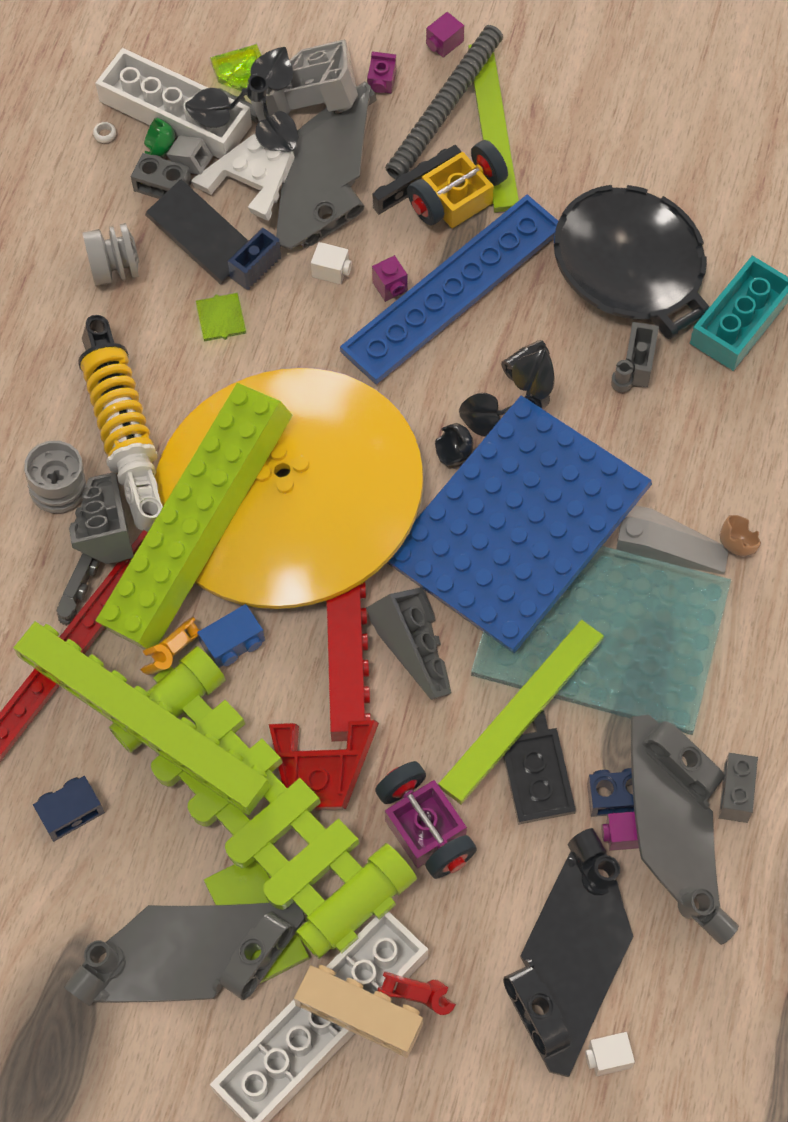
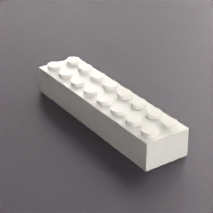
M388 912L380 920L375 917L357 935L359 939L342 954L339 953L326 967L336 972L335 977L344 981L347 978L354 979L364 986L363 990L374 994L378 987L383 985L385 979L383 973L385 971L409 978L428 958V948ZM293 1000L218 1075L210 1086L213 1092L243 1122H269L355 1033L296 1006Z

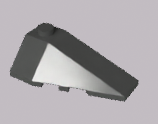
M112 472L88 478L81 496L83 500L81 507H77L75 522L71 523L69 527L72 548L105 564L123 562L126 559L133 558L134 555L116 473Z
M420 587L392 593L366 607L370 621L377 634L427 696L433 700L451 694L445 662L439 658L437 646L441 645L439 636L434 635L432 623L435 621L434 612L424 589Z

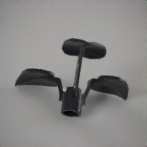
M286 47L270 50L254 61L251 66V76L248 79L247 88H243L239 96L230 105H228V96L218 88L203 89L185 103L187 112L196 122L205 127L219 128L229 122L230 113L228 110H232L247 95L251 101L262 103L264 117L266 118L258 122L255 130L256 139L260 145L268 150L291 152L296 147L298 134L294 120L283 111H277L270 117L267 108L266 95L268 88L274 91L285 89L293 79V68Z
M542 349L519 359L513 366L512 377L517 388L527 391L525 398L544 409L550 402L549 395L554 388L555 378L548 350ZM477 393L468 397L461 404L459 414L464 423L474 433L487 436L499 422V415H504L511 406L498 410V400L495 396L488 393Z

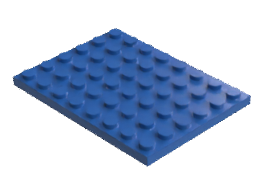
M520 395L415 520L405 541L387 564L422 587L512 653H515L651 487L652 480Z

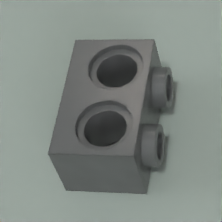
M142 153L131 174L132 186L135 192L160 199L180 179L188 186L192 183L188 166L181 162L162 159L158 155Z
M728 753L724 763V779L722 781L718 819L748 823L753 813L758 757Z

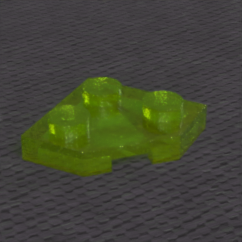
M257 44L210 57L218 82L239 91L247 88L248 79L251 76V66L261 56Z

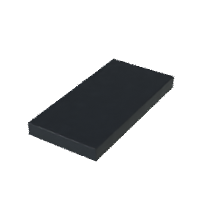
M182 179L145 213L147 218L220 285L230 275L227 261L249 241Z

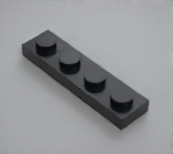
M456 144L448 149H443L435 157L421 162L408 173L399 175L396 180L386 186H380L372 193L373 209L380 215L408 198L407 188L410 184L422 179V176L461 153V150Z

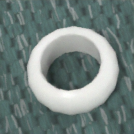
M101 122L95 126L93 135L98 142L109 143L114 140L116 129L111 123ZM104 129L111 131L106 136L99 135V132Z

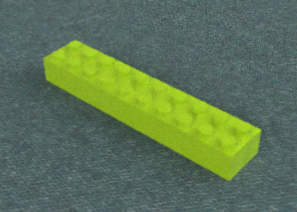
M236 383L98 615L96 622L113 634L143 649L159 644L293 416L280 400Z

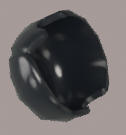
M459 423L441 428L444 433L435 440L436 454L440 462L445 466L464 463L473 452V437L469 430Z

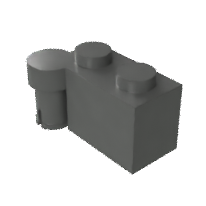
M632 322L626 360H621L616 364V371L611 379V386L615 391L626 392L631 389L632 385L648 388L659 326Z

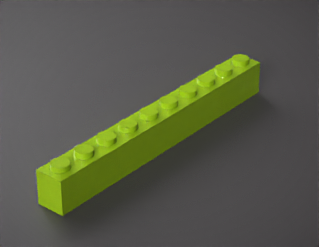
M34 621L13 647L21 660L248 816L269 790L270 786L266 778L268 775L262 769L255 765L250 768L242 762L244 759L232 749H229L228 752L219 746L220 742L208 733L204 736L195 730L197 727L185 717H182L181 720L172 714L173 710L161 701L158 704L149 699V693L139 686L133 688L126 683L127 679L116 670L109 672L103 668L104 663L92 654L87 657L81 653L82 649L79 645L70 639L65 642L59 638V633L50 625L45 624L42 626Z

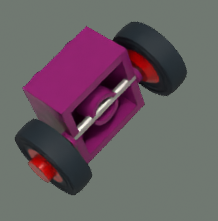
M412 761L390 771L378 783L375 792L384 804H391L400 800L385 810V822L416 868L425 864L430 875L434 879H438L450 873H455L464 867L466 862L476 853L477 848L472 839L466 835V825L435 780L414 792L425 780L426 773L417 761Z

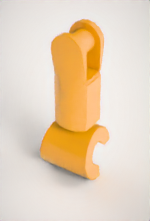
M194 617L189 618L158 645L143 650L145 656H151L154 662L143 666L140 670L146 675H153L170 668L173 661L172 657L198 637L197 632L202 630L198 629L194 623L196 619Z

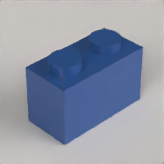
M246 604L197 632L200 644L218 668L223 665L229 666L238 659V656L247 651L253 652L262 645V642L265 641L262 627Z

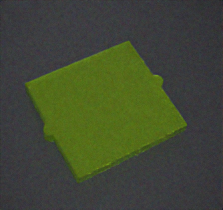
M238 293L223 296L216 294L212 298L196 300L204 342L221 338L227 340L231 336L246 334Z

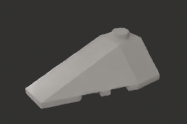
M635 505L621 522L615 554L724 575L728 550L722 544L652 508Z

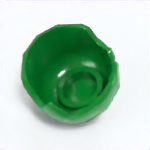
M154 118L144 140V145L150 149L149 152L145 151V154L158 155L161 158L167 155L175 142V131L169 123L162 119Z

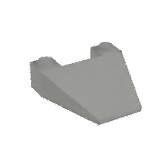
M346 40L300 50L290 59L293 68V79L290 85L279 91L268 88L266 95L270 117L277 111L289 114L293 109L325 103L329 112L335 110L343 112L350 109L358 96ZM251 101L259 122L265 120L262 103Z

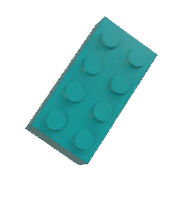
M752 255L695 324L689 344L734 371L788 304V277Z

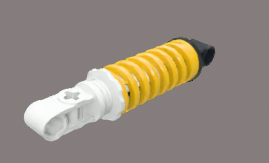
M92 315L87 318L82 335L85 352L78 359L79 368L83 371V377L87 383V391L90 394V402L94 407L93 413L97 419V427L101 431L100 437L104 443V452L107 455V466H109L110 471L118 473V481L121 485H124L126 500L130 506L135 526L142 531L148 532L163 508L158 494L157 482L154 478L156 470L152 464L157 459L158 454L155 451L152 440L149 439L150 430L145 426L146 417L141 414L143 407L138 402L139 393L135 390L136 383L134 379L131 378L132 369L127 366L129 363L128 351L125 346L114 343L108 320L101 315ZM144 512L150 513L153 516L146 515Z

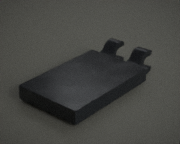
M544 710L532 722L535 732L522 734L503 756L518 825L576 813L557 728L548 729Z

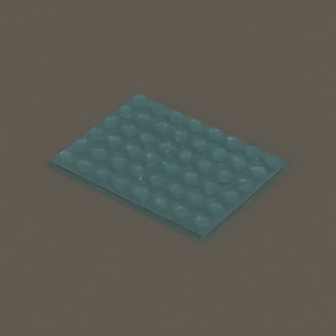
M602 546L515 653H512L483 632L471 670V676L521 689L582 619L603 634L604 639L554 698L630 719L633 716L649 714L658 723L663 721L670 722L681 732L693 735L731 579Z

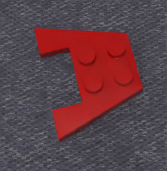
M376 720L348 721L347 749L297 751L299 726L297 724H269L274 750L283 762L278 767L282 783L288 788L301 778L320 799L321 803L313 810L346 809L379 723Z

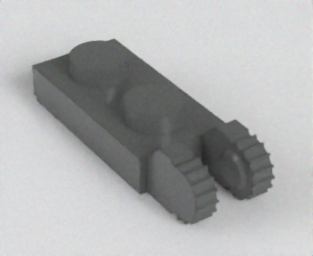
M82 553L56 609L58 621L63 625H69L77 615L78 599H84L88 590L86 583L90 575L95 576L99 568L100 561Z

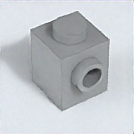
M178 136L167 153L172 162H181L190 168V173L200 175L213 157L203 139L193 136Z

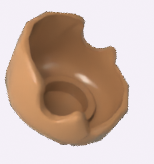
M729 515L726 518L719 533L720 542L726 550L738 556H750L756 553L761 545L758 537L759 531L751 532L749 530V520L744 517Z

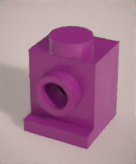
M372 51L367 83L374 92L392 94L397 70L396 54Z

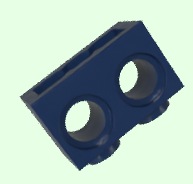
M626 768L622 772L611 773L609 770H598L593 772V774H589L587 789L591 817L634 812L633 794L626 790L627 786L632 785V768ZM605 787L611 791V795L607 797L598 794L597 789Z

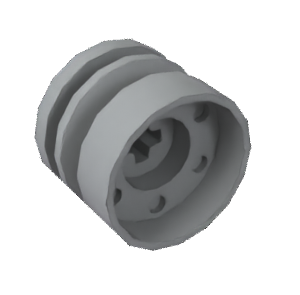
M126 223L120 224L121 237H116L113 226L109 227L110 239L104 240L100 229L83 232L95 286L112 283L113 270L118 271L122 281L126 280L123 268L130 267L132 278L139 277V258L136 245Z
M46 441L34 447L25 459L24 471L28 482L29 494L33 503L41 510L50 513H64L74 509L82 501L81 496L86 486L83 462L78 450L71 444L62 441Z

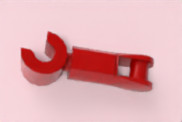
M385 971L383 973L385 977L383 985L377 989V991L389 997L422 1003L439 1015L449 1014L456 1006L455 1003L443 996L447 993L448 987L438 980H430L425 983Z

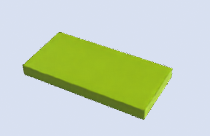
M256 860L246 868H241L234 864L203 879L215 905L269 903L263 891V885L270 878ZM296 933L260 984L309 960V956ZM261 950L255 951L251 960L257 959L261 954Z

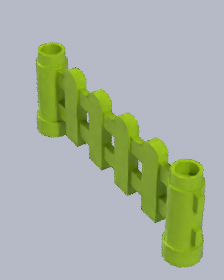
M196 646L179 660V665L174 669L170 666V668L159 672L153 677L156 684L146 691L150 695L149 699L156 704L161 701L173 710L172 714L177 718L185 713L197 727L195 730L203 736L206 733L212 735L220 742L219 746L228 752L229 749H232L243 757L244 760L242 762L250 768L255 765L262 769L268 775L266 778L270 788L263 797L269 802V805L252 820H249L240 809L160 754L151 762L152 772L162 785L171 787L179 780H182L195 794L188 802V810L196 823L208 827L218 819L233 835L225 843V850L230 860L236 866L246 868L256 860L271 878L263 885V891L272 906L284 910L294 902L307 916V921L295 932L314 956L320 959L330 949L335 950L336 948L342 954L359 939L355 931L372 915H375L380 920L396 905L392 897L403 893L417 880V877L401 855L387 843L367 859L368 863L364 867L358 864L349 853L360 843L347 826L338 818L325 829L310 813L321 803L320 799L304 781L299 778L290 787L286 788L272 773L283 763L281 757L262 738L250 749L235 734L245 725V721L226 700L222 701L212 710L202 699L205 694L210 695L226 679L214 661L201 648ZM115 723L109 726L112 734L129 753H132L141 744L145 745ZM293 828L308 845L293 859L288 861L273 844ZM332 869L345 884L327 900H324L312 885Z

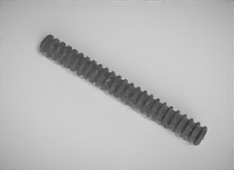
M486 25L471 48L468 49L463 59H461L459 65L456 66L451 76L448 77L447 82L444 83L439 93L436 94L435 99L431 101L427 110L424 111L423 116L419 118V122H416L414 128L411 129L406 139L402 142V145L399 146L398 151L394 153V157H391L389 163L386 164V171L391 177L396 179L399 175L410 171L418 157L421 156L422 151L426 149L435 133L438 132L443 122L446 121L451 110L455 108L459 99L463 97V93L467 91L471 82L475 80V76L479 74L480 70L487 63V59L491 57L495 48L503 40V34L497 27L493 25Z

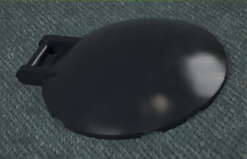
M606 185L581 194L565 208L554 233L553 245L556 262L570 287L585 301L604 312L623 318L650 319L656 326H659V330L667 339L674 338L680 330L700 319L709 309V305L697 292L706 273L707 256L704 254L702 236L691 218L664 196L659 198L647 193L648 189L638 186L627 185L626 188H613L612 185ZM686 305L693 310L675 322H672L668 317Z

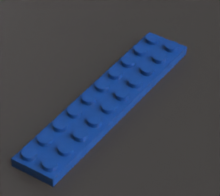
M528 194L525 195L340 346V352L377 385L554 239L558 220Z

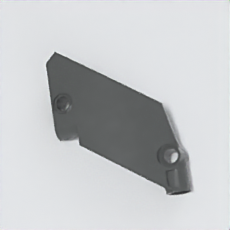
M366 81L357 86L358 96L350 109L341 113H335L337 110L329 112L325 108L297 130L298 139L293 150L295 158L285 183L282 182L276 237L280 241V247L291 250L299 244L304 248L310 247L357 217L364 210V204L351 186L360 177L368 106L377 101L376 94ZM325 214H332L328 219H321Z
M649 714L631 717L632 787L641 859L660 883L676 899L681 915L696 921L720 945L725 944L737 932L739 925L720 907L714 849L713 811L709 808L710 804L707 801L723 781L724 773L672 723L666 721L658 723ZM682 756L685 757L687 766L683 763ZM694 898H696L699 903V909L695 907Z
M294 902L284 910L277 909L270 903L206 906L148 905L106 942L101 940L91 942L84 952L85 962L82 966L78 967L64 988L88 1006L92 1002L126 1003L214 999L222 987L241 1000H245L255 991L295 935V931L303 924L305 915ZM261 950L260 956L255 960H251L253 953ZM106 953L105 959L99 963L100 956Z

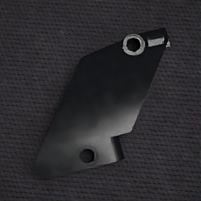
M593 828L578 833L569 841L568 847L571 851L520 955L525 967L503 978L507 994L549 1073L569 1077L601 1004L634 937L616 880L620 874V865L615 858L607 856L606 850ZM598 869L606 871L609 877L602 876ZM532 1005L541 1007L544 1015L536 1014L532 1009Z

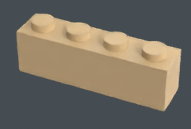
M312 965L309 966L294 997L296 1006L408 1058L423 1026V1017L419 1016L420 1012L417 1009L403 1004L402 1007L391 1003L392 999L379 991H375L374 994L363 990L364 986L354 979L347 978L344 981L335 977L336 972L326 966L319 965L318 968Z

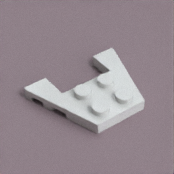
M253 134L205 169L201 175L198 174L191 182L195 188L212 195L226 176L260 190V192L249 204L248 209L252 214L269 221L272 215L271 208L273 203H277L279 188L282 182L285 183L295 156L293 151L281 152L264 148L257 141L256 135Z

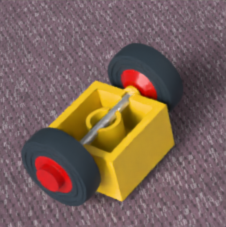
M482 140L471 148L473 162L464 152H461L422 176V179L408 186L407 194L416 214L424 223L431 226L444 219L453 229L493 204L494 186L507 179L508 169L501 153L490 141Z

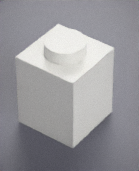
M318 242L311 261L312 277L342 284L344 276H349L352 267L348 249Z
M627 1032L593 1039L589 1043V1050H585L589 1069L594 1068L596 1076L631 1069L635 1063Z

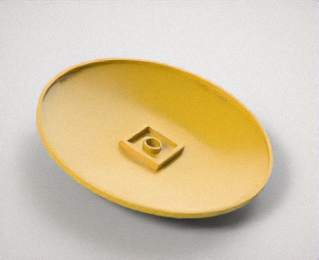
M292 368L263 372L244 378L221 389L203 401L177 427L161 454L155 479L162 506L166 503L236 383L280 400L293 416L196 579L195 583L224 600L256 608L283 609L313 605L332 599L360 585L378 572L401 547L415 522L420 507L423 491V466L416 438L408 422L400 411L377 390L359 380L336 372L320 369ZM281 469L290 470V473L285 477L276 476L277 472Z

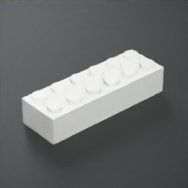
M124 48L119 51L95 83L99 102L148 125H151L154 118L162 119L173 127L175 138H178V136L202 138L212 155L219 159L237 147L252 126L250 107L240 102L232 110H228L230 120L226 125L219 128H209L199 124L189 115L185 108V103L192 99L199 91L208 87ZM228 97V105H230L234 100Z

